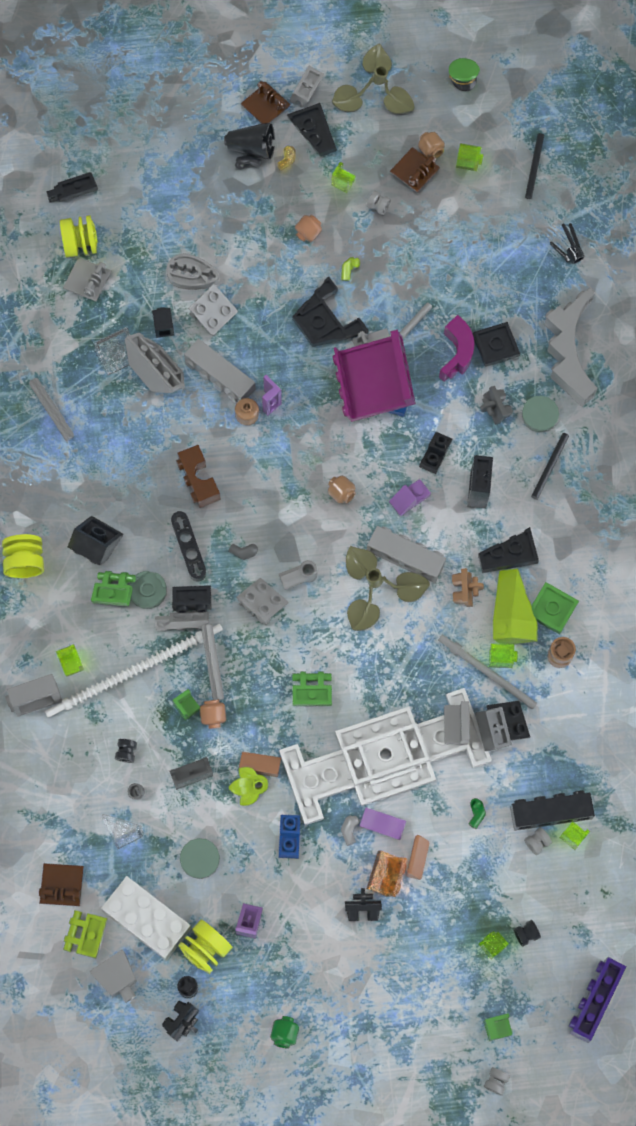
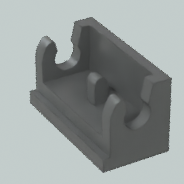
M502 707L475 713L484 751L497 750L512 745Z
M207 757L169 770L176 790L213 776V771Z

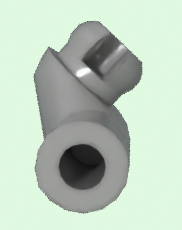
M355 815L346 817L341 827V832L347 846L356 843L352 831L359 824V819Z

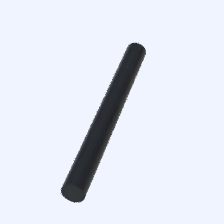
M542 133L537 134L525 194L527 199H532L544 140V134Z
M562 433L531 495L532 498L538 500L569 438L567 433Z

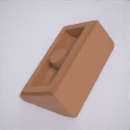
M242 752L239 768L251 767L257 774L278 777L281 758Z
M420 835L415 836L406 875L409 878L418 880L422 879L430 844L427 839Z

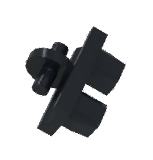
M361 888V894H353V900L361 901H345V911H347L349 921H359V911H367L368 921H378L380 911H382L381 900L365 901L373 900V894H365V888Z
M178 1001L173 1009L179 1014L175 1021L167 1017L162 1023V1026L167 1031L166 1033L177 1042L182 1035L186 1037L190 1031L195 1034L197 1033L198 1029L194 1025L198 1021L195 1016L199 1012L191 1003L187 1002L186 1004Z

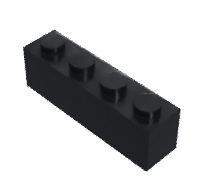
M584 790L575 791L573 795L565 796V793L553 795V798L548 799L545 796L535 797L534 801L527 802L526 799L515 800L510 806L514 831L592 820L595 816L591 793H585Z

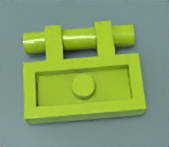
M74 910L73 917L69 920L68 934L64 937L63 942L65 944L63 950L71 952L72 946L78 945L76 954L96 959L108 919L87 913L86 920L83 921L80 920L82 912ZM78 927L83 928L80 939L75 938Z

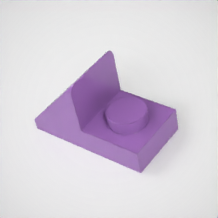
M419 479L408 487L404 485L392 497L389 503L401 517L431 496V492Z

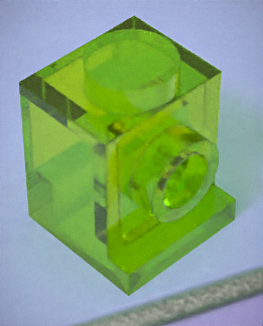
M493 931L478 945L492 960L509 943L499 932L495 933Z

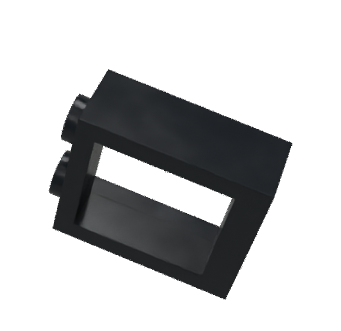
M474 455L470 471L467 507L486 509L491 489L493 457Z

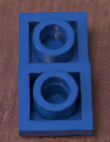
M281 815L279 858L299 859L300 815Z

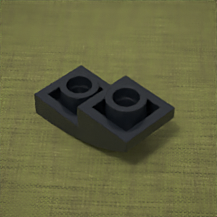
M435 432L419 467L437 474L453 439Z

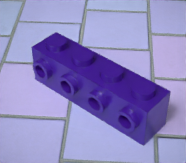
M607 957L604 962L600 960L595 970L598 972L595 980L591 979L586 989L589 993L586 998L583 997L578 1005L580 1012L577 1017L573 1016L569 1027L572 1028L570 1034L587 1043L592 1040L627 966L610 957Z

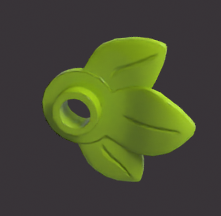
M241 767L239 768L240 778L233 781L228 788L232 793L241 796L240 805L247 806L256 802L259 794L267 790L268 781L265 776L257 774L253 768ZM261 782L262 786L257 788L255 784Z

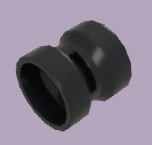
M118 739L117 746L119 749L115 753L114 759L120 762L134 763V750L137 749L138 743L130 739Z
M533 920L526 922L523 927L518 926L513 929L522 947L528 945L529 940L536 941L541 938Z
M184 976L178 981L177 989L183 998L191 999L196 996L199 988L193 977Z

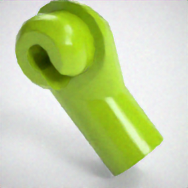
M350 257L342 264V281H350L351 270L354 267L358 268L360 266L359 258Z

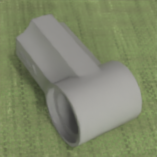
M306 560L297 567L279 573L284 589L287 590L304 582H313L317 578L316 564L313 561ZM307 568L314 570L311 574L304 573V570Z

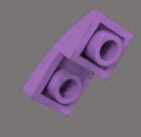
M365 808L360 827L400 840L406 821Z

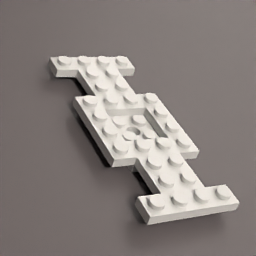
M465 688L446 694L449 705H460L461 701H469ZM470 701V741L468 745L444 743V715L417 724L410 707H406L335 731L341 748L339 751L304 762L298 744L279 750L304 825L306 826L324 819L318 800L353 788L356 790L361 806L435 782L436 777L430 762L466 750L472 768L492 762L489 751H484L477 720ZM386 749L391 752L392 756L389 759H383L380 756V752Z

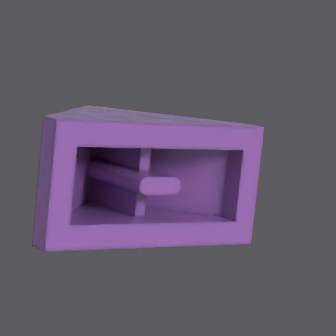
M243 903L235 930L236 935L256 939L263 907Z

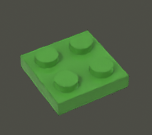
M545 582L531 608L538 623L560 635L579 600Z

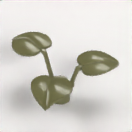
M380 43L372 47L363 58L362 65L364 70L368 73H373L365 87L357 94L355 87L342 85L337 88L332 99V104L339 110L355 112L363 104L360 96L374 82L376 85H385V92L388 95L384 98V105L388 111L394 114H402L414 110L413 100L406 90L398 86L392 87L390 91L388 90V80L386 78L391 69L392 62Z
M350 546L346 555L347 572L356 580H360L366 575L369 585L368 603L363 599L353 601L348 607L347 616L351 628L355 631L365 630L372 627L378 621L380 609L377 605L371 604L373 588L380 587L383 582L394 589H398L397 595L404 602H414L421 598L429 588L430 582L419 574L404 572L397 576V585H394L385 576L382 577L380 570L376 568L377 558L371 551Z

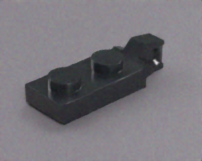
M92 172L58 182V185L54 186V189L46 191L49 203L58 200L62 202L97 191L98 187Z

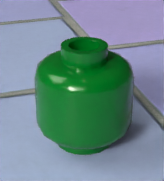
M282 1016V1019L275 1020L270 1035L274 1045L285 1049L295 1045L299 1026L292 1017Z

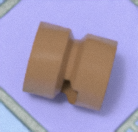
M567 637L556 638L552 642L547 654L550 664L556 668L568 666L575 655L576 647L574 642Z

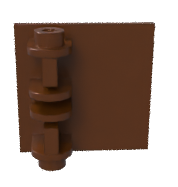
M260 81L257 84L259 88L246 98L241 105L261 124L270 123L291 104L267 82Z
M412 147L390 170V173L418 193L440 167L436 165L435 157H425Z
M44 863L41 888H39V904L80 906L84 866Z

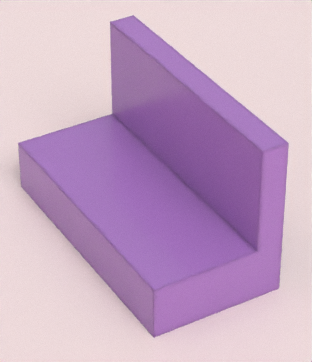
M265 375L263 379L264 392L266 394L262 396L263 412L268 416L282 405L281 389Z

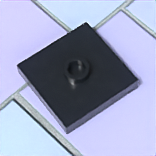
M508 322L473 332L475 343L485 367L520 356V351Z

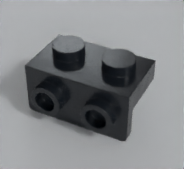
M211 585L172 587L173 611L187 613L189 610H196V612L203 613L207 612V610H212Z

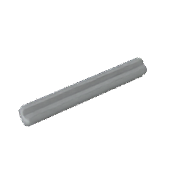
M34 378L29 382L32 390L64 439L69 441L74 437V433L38 378Z
M204 624L201 626L212 698L213 700H223L224 694L213 625Z

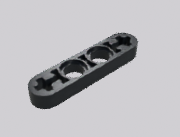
M177 511L171 517L172 527L189 576L193 581L199 582L206 577V568L188 516L182 511ZM178 517L184 519L183 529H181L179 523L176 522ZM182 534H189L191 536L190 541H181L180 537ZM188 551H195L197 557L188 559L186 556ZM197 563L198 570L201 571L200 576L193 574L195 572L193 564Z

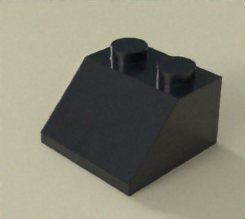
M90 516L74 528L67 547L73 550L74 553L82 555L89 559L90 562L100 566L110 557L123 537V533Z

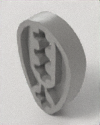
M186 253L178 254L172 257L167 264L168 280L177 288L199 290L209 288L213 284L217 285L219 282L218 271L211 264L197 256ZM175 266H177L178 270H176V272H173L172 269H174ZM184 268H186L187 272L182 274L181 271H183ZM195 270L196 274L190 276V273H192V271ZM212 274L214 278L208 280V277Z

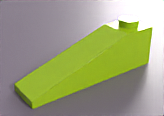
M519 569L499 571L493 616V640L500 645L538 642V623L533 614L531 603L528 600Z

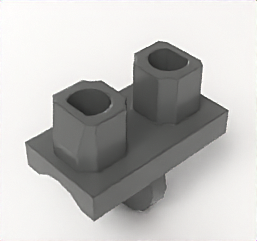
M491 386L489 391L483 395L482 401L484 404L480 406L481 412H488V415L492 416L495 425L500 424L513 413L510 405L504 406L502 403L506 399L504 389L497 390L495 386Z

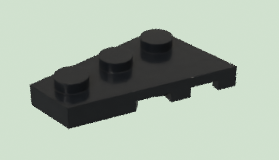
M321 103L287 114L288 119L320 157L337 151Z
M530 527L525 529L523 533L517 536L513 535L509 537V540L501 544L497 543L478 553L482 573L533 565L539 562Z

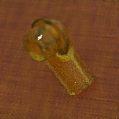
M286 146L284 148V159L277 163L280 171L295 162L296 150L293 146Z

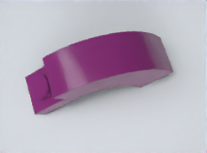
M459 315L453 318L444 328V335L453 342L457 350L456 355L440 369L439 378L444 382L448 378L452 379L458 371L463 375L468 369L473 356L474 337L472 331Z

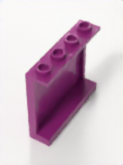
M398 330L390 331V337L339 351L337 347H334L335 355L332 357L338 369L336 378L341 385L339 394L344 401L342 411L344 416L348 417L351 422L416 404L403 337Z

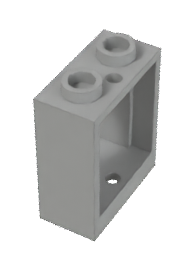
M53 674L8 688V695L5 696L8 707H10L11 712L15 711L17 716L62 702Z

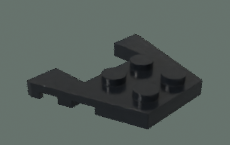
M329 276L314 291L310 299L306 300L292 316V320L312 347L358 337V333L362 331L368 334V328L360 318L343 327L324 300L338 292L337 286Z

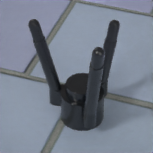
M563 223L562 228L571 244V247L567 249V255L553 242H550V245L567 263L571 261L572 264H576L583 260L585 256L572 224L569 223L571 237L566 225Z

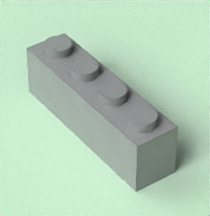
M199 338L184 353L187 367L198 371L204 380L211 381L213 386L218 391L225 392L232 402L236 403L243 398H248L256 390L255 382Z
M384 526L382 528L376 527L367 544V550L371 551L374 555L412 573L419 574L433 583H436L446 562V558L442 553L426 549L425 545L409 541L408 537L401 534L398 536Z

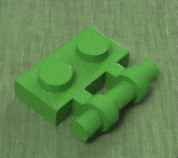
M112 571L98 572L97 578L102 580V583L94 584L91 601L95 604L129 606L133 588L127 584L128 582H135L136 576L130 575L128 572H121V574L113 573ZM118 581V584H111V582Z
M306 671L292 673V681H300V685H293V706H332V685H324V681H332L331 673H324V671H318V673H306ZM306 681H318V685H306Z

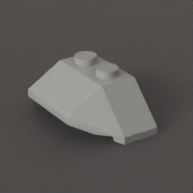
M141 333L125 338L129 366L152 392L173 393L185 387L183 371L160 345L145 338Z

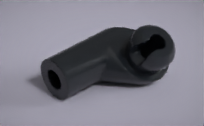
M251 155L240 156L235 160V167L243 169L245 164L260 168L262 160Z

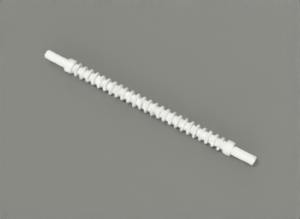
M220 623L213 626L214 634L223 630ZM202 631L196 632L195 636L191 635L190 639L186 637V641L181 640L180 644L176 642V646L171 645L170 649L166 647V651L156 652V656L151 655V658L147 657L146 661L136 662V666L126 667V671L116 672V676L106 677V681L101 680L100 684L96 682V686L91 685L90 689L86 687V691L81 690L80 694L76 692L75 696L71 695V698L66 697L62 699L61 703L45 710L47 717L49 718L65 709L70 710L73 708V705L77 706L78 702L82 703V700L87 701L88 697L93 698L92 695L97 696L98 692L103 693L104 689L107 691L108 687L113 688L114 684L117 686L118 682L123 683L124 679L127 681L128 677L133 678L134 674L137 676L138 672L143 673L144 669L147 671L148 667L153 668L154 664L157 666L158 662L163 663L164 659L167 661L168 657L173 658L172 655L175 654L177 656L178 652L183 653L182 650L185 649L187 651L188 647L193 648L192 645L195 644L197 646L198 642L203 643Z

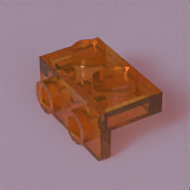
M382 850L378 851L366 889L385 897H396L401 888L402 875L406 871L407 858L396 857Z

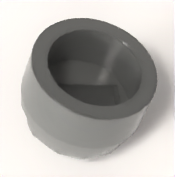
M133 783L129 786L128 795L130 798L139 800L144 796L145 791L142 785ZM136 787L138 788V791L140 793L139 796L135 790Z

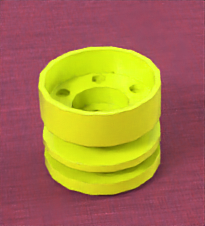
M91 215L86 216L87 224H83L82 217H78L77 226H74L72 218L60 220L66 258L78 256V248L82 247L85 255H88L87 246H91L92 254L97 253L98 240Z
M31 534L13 535L2 540V554L6 557L3 560L4 575L11 578H31L41 575L44 572V560L40 556L43 553L41 547L43 545L42 538Z
M200 919L192 929L197 938L194 940L186 936L185 940L190 946L188 947L183 942H180L178 947L183 952L185 958L195 967L211 974L213 969L207 963L210 962L217 967L218 962L213 956L217 954L224 958L233 947L213 927Z

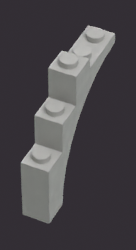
M591 288L581 291L577 295L576 300L573 303L569 302L564 309L560 306L555 310L551 309L545 315L546 320L544 323L554 334L548 342L549 347L547 351L558 361L551 369L550 378L581 407L595 396L598 389L583 370L575 345L577 321L583 310L593 300L595 291Z

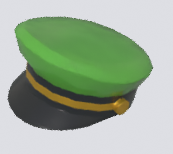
M468 58L454 60L449 65V78H451L453 85L460 91H470L475 87L477 76L480 72L477 63Z

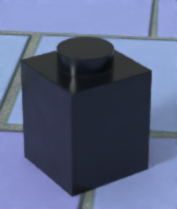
M160 307L152 310L156 338L175 336L171 309Z

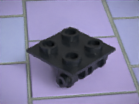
M520 701L487 705V710L497 707L503 708L511 741L530 738Z

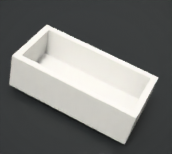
M127 876L101 908L105 914L166 961L192 929L190 924Z

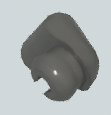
M232 544L228 552L242 560H246L257 554L258 547L255 544H250L240 548Z

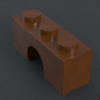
M199 445L178 452L176 463L179 470H183L185 473L183 479L186 486L191 487L192 492L190 495L193 502L198 503L199 508L221 500L220 492L213 477L206 480L196 477V473L199 470L206 468V460Z

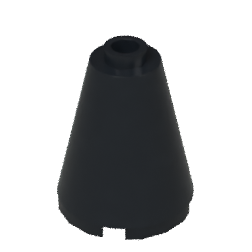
M262 123L228 131L227 135L224 136V144L229 150L264 159H271L273 157L275 146H272V140H275L273 124Z

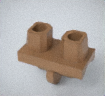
M467 568L461 569V573L452 575L453 585L462 586V591L453 592V602L473 607V596H479L478 591L484 589V584L478 582V577H472V573L468 572Z

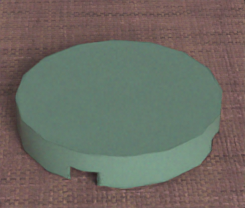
M534 396L524 404L522 410L524 424L535 432L551 430L557 424L559 408L549 397Z
M143 571L135 575V582H130V586L133 588L131 601L143 609H152L159 606L167 595L165 580L156 572Z
M197 838L190 840L181 850V867L187 875L193 878H207L215 873L220 861L218 849L213 842L207 839Z

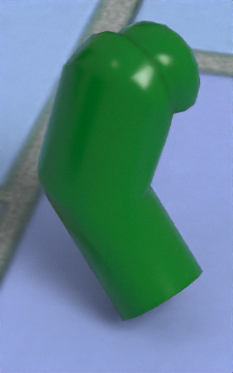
M474 798L470 802L474 816L468 824L472 828L477 829L486 816L483 802L478 798Z

